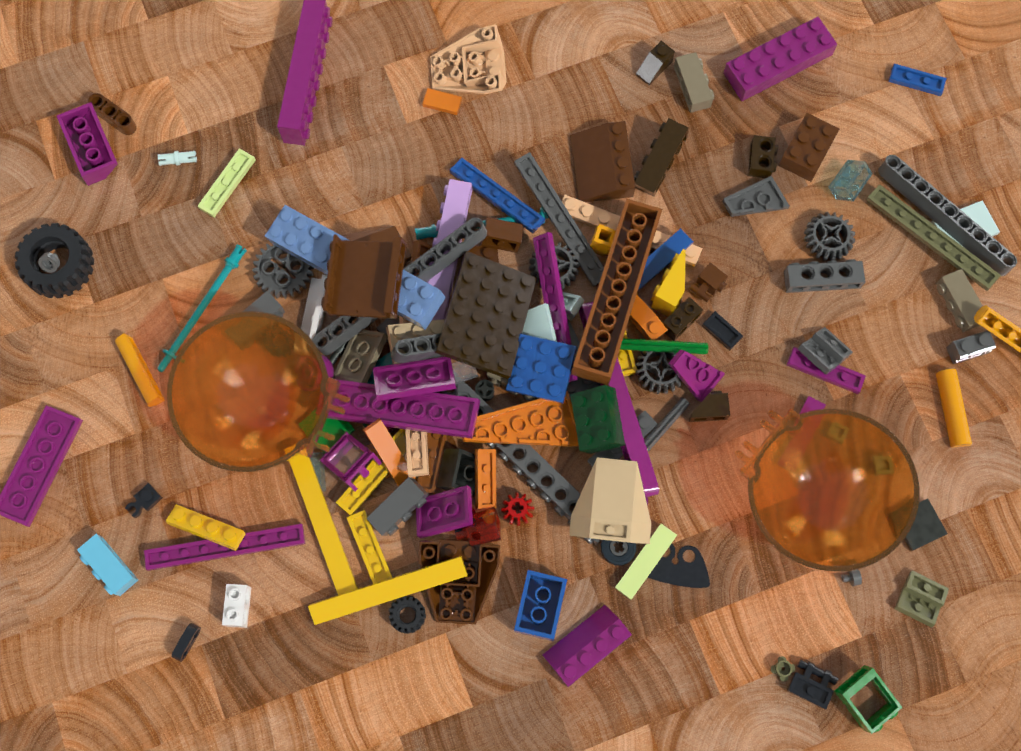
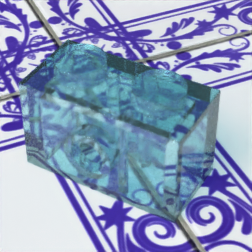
M847 160L828 188L836 200L854 202L873 173L865 161Z

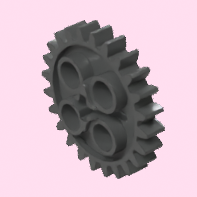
M266 244L267 250L261 248L262 255L256 254L259 261H253L254 266H256V268L252 269L254 274H256L253 277L255 281H258L257 285L262 287L263 292L268 291L271 295L275 293L276 298H279L280 294H282L284 299H286L289 293L292 297H294L295 291L301 294V287L307 289L305 282L311 283L308 276H314L311 271L314 267L273 245L271 247L269 244ZM287 254L284 259H279L280 255ZM271 259H275L284 269L287 268L288 272L296 278H291L284 269L280 270L278 264L271 261ZM296 265H300V266H301L300 269H298V270H293V267H294V266H296ZM274 267L272 272H266L268 268ZM282 279H288L285 284H280Z

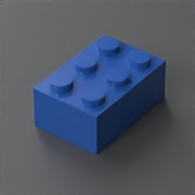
M528 570L514 632L554 641L567 579Z

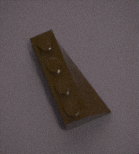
M668 118L666 123H662L658 139L654 138L650 146L652 151L649 155L646 154L642 161V165H644L642 170L637 171L634 176L635 188L652 196L656 195L665 179L666 170L669 171L673 164L674 155L679 154L683 141H686L688 138L689 127Z

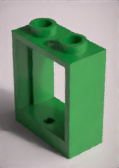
M866 665L861 667L834 690L861 728L871 734L880 731L883 724L896 717L898 711L903 708L876 671ZM871 681L886 701V704L868 720H865L850 698Z

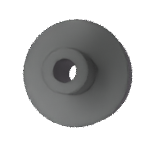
M44 253L38 261L39 266L49 273L55 272L60 266V260L55 253Z
M856 565L847 567V573L841 575L842 581H849L852 586L862 584L861 573Z

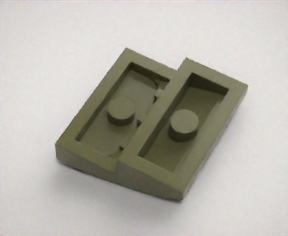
M912 570L899 595L895 610L932 628L936 624L940 608L944 606L949 588Z

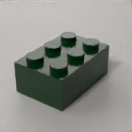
M602 385L570 395L580 452L593 454L625 445L615 388Z

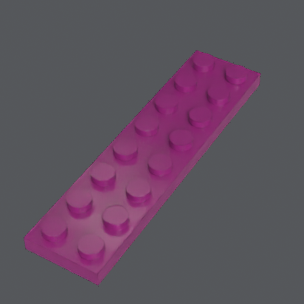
M328 378L319 415L323 418L371 424L377 419H381L386 427L472 439L480 400L478 398L441 393H426L377 401L374 384Z

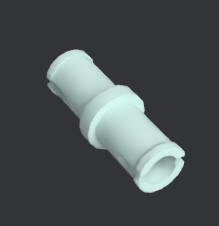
M174 151V153L158 154L159 166L170 164L178 166L181 163L197 162V157H192L196 155V151Z

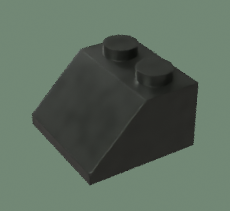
M460 448L444 449L436 487L448 491L468 485L471 488V496L475 497V454Z

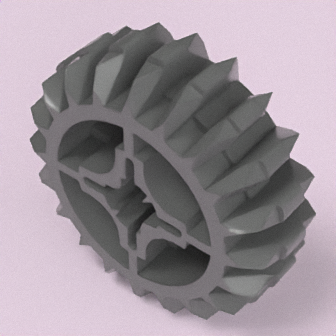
M828 211L825 212L824 216L820 213L817 215V218L813 217L811 222H808L807 229L804 231L806 235L804 241L808 242L806 248H812L810 254L816 252V258L823 256V261H826L828 257L832 261L835 260V257L840 260L843 256H846L849 253L848 251H851L853 248L852 244L855 242V238H853L855 232L851 231L853 225H847L849 219L842 220L843 214L836 217V212L830 216ZM816 230L819 232L818 235L821 237L820 241L817 239ZM839 232L842 234L843 243L840 241Z
M559 242L557 246H554L555 253L565 260L557 258L559 273L568 270L564 276L560 277L561 287L564 290L565 285L570 287L571 281L576 280L575 275H578L579 270L577 268L579 263L576 262L577 255L572 256V250L567 251V245L562 248ZM533 252V258L529 259L531 264L529 271H531V276L537 278L535 283L537 284L540 282L536 253Z
M641 352L642 356L637 358L639 362L636 363L638 370H636L635 374L641 375L638 378L639 382L645 381L643 388L649 385L650 392L655 388L656 394H659L661 389H663L664 394H667L668 388L673 392L675 391V386L678 388L681 386L680 381L682 380L666 360V357L672 360L677 353ZM660 356L658 361L646 363L650 358ZM662 361V366L664 370L662 371V374L660 376V371L658 367L660 366ZM647 370L656 376V380L649 376ZM676 374L673 379L662 382L664 376Z

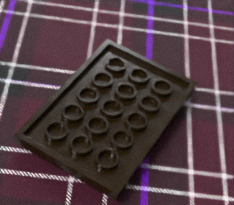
M466 251L435 353L509 379L519 347V336L523 332L537 278Z

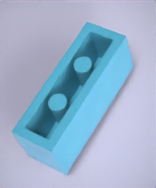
M95 534L77 549L81 554L79 556L80 560L85 565L89 564L92 567V574L98 580L102 579L106 584L104 588L110 595L121 596L138 581V578L102 536Z

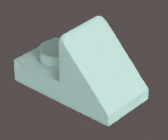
M563 292L566 315L569 321H572L585 300L581 296Z

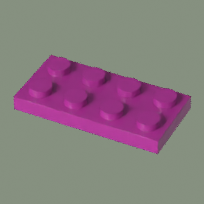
M448 357L373 368L377 401L456 389L452 362Z

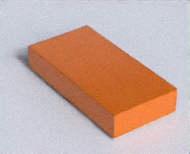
M427 88L422 104L426 108L457 115L462 97Z

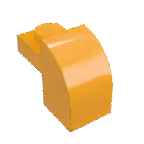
M598 224L590 244L593 251L601 256L608 255L616 230Z

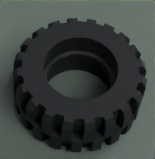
M52 223L51 226L43 224L41 228H34L31 230L32 233L26 234L23 237L24 241L22 243L19 242L17 246L19 251L15 252L14 258L17 260L15 261V268L18 270L17 273L23 282L36 293L47 298H53V296L63 298L64 294L67 296L73 295V291L82 289L81 285L83 283L87 284L89 281L88 275L93 273V268L91 267V265H94L93 252L88 246L89 244L76 230L64 224L61 226L58 223ZM58 248L69 249L68 261L62 269L51 274L41 273L38 261L44 253Z

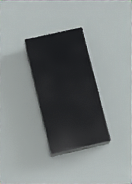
M716 311L702 324L729 351L743 338V335Z

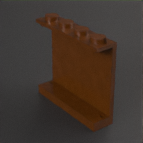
M334 234L333 241L330 242V260L327 261L328 276L324 281L325 296L321 300L323 310L328 315L397 319L407 245L403 238L394 237L393 242L341 240Z

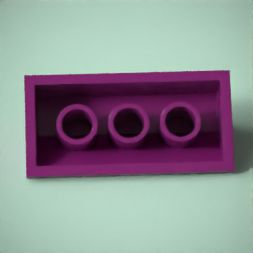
M90 102L56 115L80 174L86 184L89 186L106 179L118 163L92 103Z
M603 605L542 656L568 688L632 636V634L622 621L606 605Z

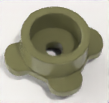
M781 656L778 658V662L771 666V672L777 674L781 681H787L788 676L795 672V666L786 661L785 657Z

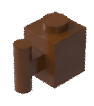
M710 262L697 278L696 283L700 287L693 283L689 289L705 302H708L711 296L706 292L708 291L713 296L717 291L721 293L727 285L725 282L728 276Z

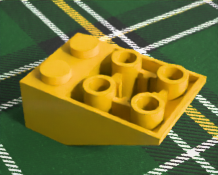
M684 249L680 254L676 253L670 268H667L661 283L656 286L651 298L653 301L651 308L667 317L677 309L685 292L686 250Z

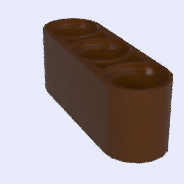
M94 93L89 96L88 103H92L97 116L125 135L135 133L137 126L126 111L102 94Z

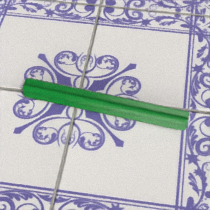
M623 338L620 350L678 353L681 349L690 354H708L709 351L708 343Z

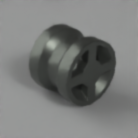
M480 380L475 386V392L485 402L490 401L494 397V385L489 380Z

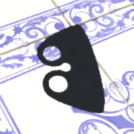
M671 543L669 546L671 550L670 555L661 557L647 577L659 582L682 587L707 588L710 586L704 559L700 551L693 546L682 547L677 557L679 563L673 564L672 559L675 557V547ZM686 550H691L695 553V560L691 563L683 559V553Z

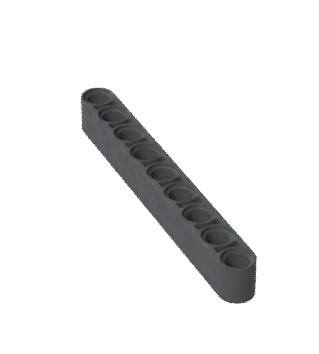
M896 155L886 157L878 170L881 177L963 247L1001 276L1007 275L1016 266L1017 258L904 161Z

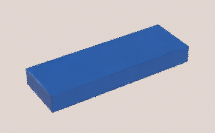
M893 64L888 82L941 96L946 78Z

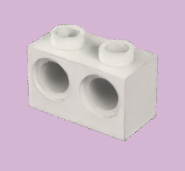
M226 584L223 626L247 628L251 587L248 585Z

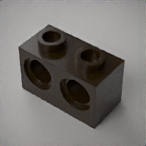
M753 136L750 144L748 176L768 178L772 175V172L776 171L777 161H774V156H777L778 145H775V137ZM761 147H765L767 151L762 150Z
M688 297L663 321L664 326L668 330L665 334L675 341L701 316L703 309L692 298Z

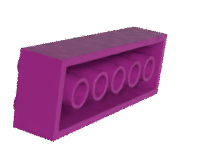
M816 17L727 62L723 74L740 100L744 101L832 56L837 43L820 18Z

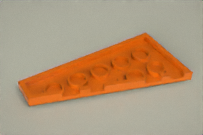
M566 391L563 404L545 399H537L477 416L473 438L462 437L463 442L579 447L572 402L568 391Z

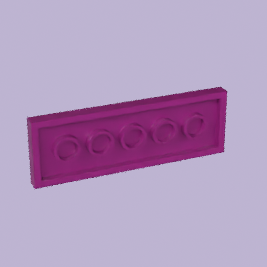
M45 406L0 494L1 516L30 527L83 420L50 406Z

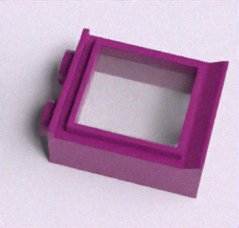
M347 431L320 459L333 474L355 492L358 488L351 480L357 473L364 478L368 477L369 471L364 466L372 458L378 465L382 464L381 460L372 451L357 441Z

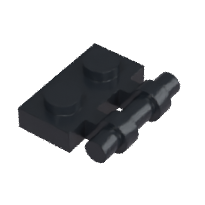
M800 659L797 667L803 669L804 673L801 675L794 672L787 692L826 710L834 690L827 687L828 682L836 685L838 677L832 675V672L826 669L822 670L816 667L810 661L805 662ZM811 674L820 677V683L810 679Z

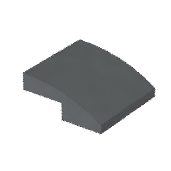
M826 327L817 331L812 338L802 343L798 348L803 355L826 375L853 353Z

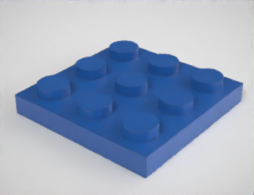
M520 334L518 340L519 347L506 390L563 404L577 346Z

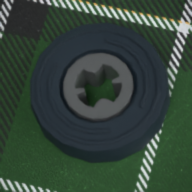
M602 540L601 553L608 563L615 566L625 565L634 558L636 543L619 542L622 544L624 551L621 552L619 550L617 553L614 551L615 546L613 545L615 543L618 545L619 541Z

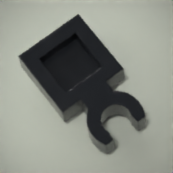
M147 483L134 495L137 501L127 504L125 509L130 511L135 507L136 511L132 514V517L137 518L141 515L143 508L149 511L163 497L150 483Z

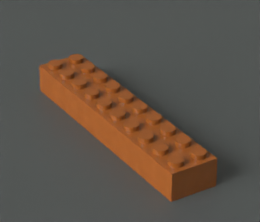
M626 198L571 375L609 386L663 209Z

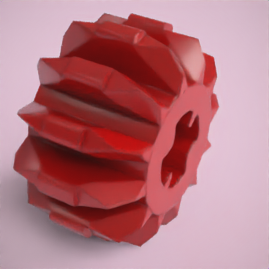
M515 492V498L513 499L509 494L507 497L510 502L506 500L502 502L506 506L501 508V512L506 513L503 519L510 518V525L513 524L514 520L517 521V526H520V520L527 524L528 520L526 517L533 518V514L529 511H534V506H528L532 503V499L525 501L526 494L519 498L518 492ZM519 505L523 511L520 510V513H516L512 508L515 509V506Z

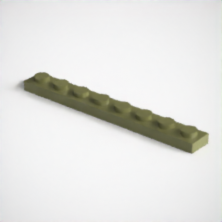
M880 184L868 196V202L958 270L962 269L966 276L986 291L1001 276Z

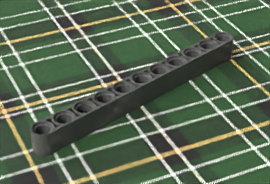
M477 217L468 220L403 270L412 275L419 273L416 277L425 282L429 281L465 254L466 251H469L485 239L487 229L482 220ZM434 261L431 266H428L430 262ZM340 316L314 336L313 345L323 355H329L378 318ZM339 330H342L339 335H336Z

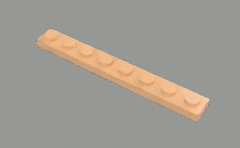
M564 195L562 203L574 220L594 228L601 224L614 230L617 229L621 216ZM656 230L650 250L655 251L671 236ZM693 244L687 248L685 263L695 267L703 248Z

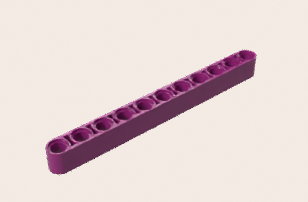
M593 302L583 303L579 309L584 330ZM617 357L609 386L616 389L625 445L621 446L625 460L637 461L645 497L658 495V482Z

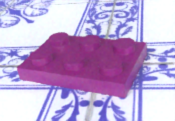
M468 485L425 498L427 501L422 507H416L417 537L420 539L473 525L471 488Z

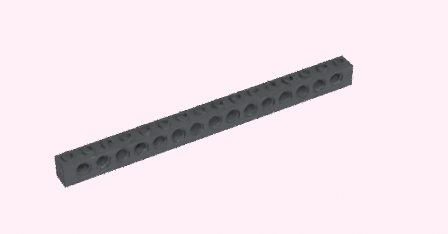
M399 318L385 319L376 328L377 332L387 335V325L400 324ZM454 371L456 389L453 392H434L478 398L480 400L478 412H481L483 415L494 412ZM486 443L491 449L495 447L499 451V457L505 462L509 461L513 465L512 469L519 476L522 474L527 479L526 483L532 489L537 488L541 492V498L547 503L550 501L555 506L554 510L561 517L564 515L568 518V524L570 525L572 513L569 507L576 505L580 493L530 445L508 444L503 446L499 443ZM520 451L524 454V457L516 459L513 454ZM535 465L538 470L535 473H531L527 470V467ZM548 478L552 484L547 487L543 486L541 480ZM557 492H563L566 495V498L564 500H558L555 497V494ZM584 538L587 543H593L595 546L601 541V539Z

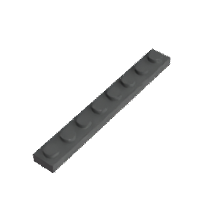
M530 152L515 160L516 168L564 243L568 246L569 250H572L573 256L577 255L576 261L579 263L587 279L593 287L600 283L604 267Z

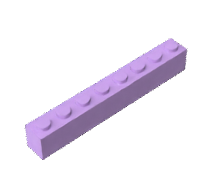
M450 179L449 185H445L444 196H446L445 203H441L440 213H442V218L437 221L436 231L439 232L437 238L434 237L432 247L466 223L473 190L472 183ZM458 259L427 281L430 285L441 290L446 297L432 320L446 318Z

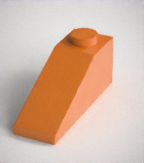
M636 295L629 318L646 340H656L668 330L658 316Z

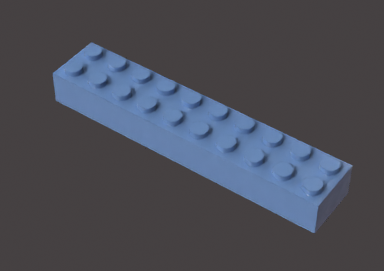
M284 205L265 234V237L273 245L328 275L327 261L330 260L331 256L330 242L333 241L334 234L341 240H348L287 205ZM403 270L397 315L426 330L446 297L438 288Z

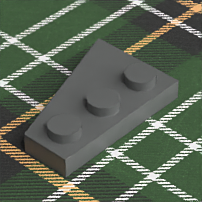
M772 176L724 198L722 201L731 217L785 210L790 207Z

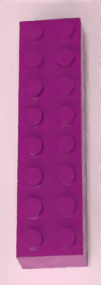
M326 0L303 1L277 125L283 143L305 146L306 139L310 137L309 123L313 122L312 108L316 106L317 98L315 94L316 91H319L320 80L318 79L319 75H322L323 72L322 59L326 57L325 44L329 42L328 30L329 27H332L333 22L332 17H330V7H327Z

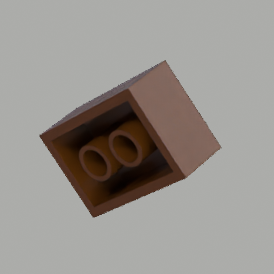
M806 113L779 166L812 182L840 128Z

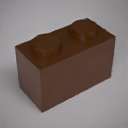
M487 217L484 223L487 229V236L481 241V246L517 253L522 243L523 224Z

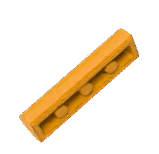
M987 305L982 306L976 312L974 321L1021 353V328Z
M127 334L117 337L115 343L147 405L152 407L165 401L133 338Z
M946 369L936 373L950 446L951 448L971 446L972 441L957 370Z

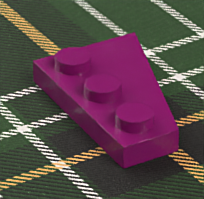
M681 349L669 362L670 367L700 402L706 398L725 375L722 371L715 369L713 366L706 364L701 359Z

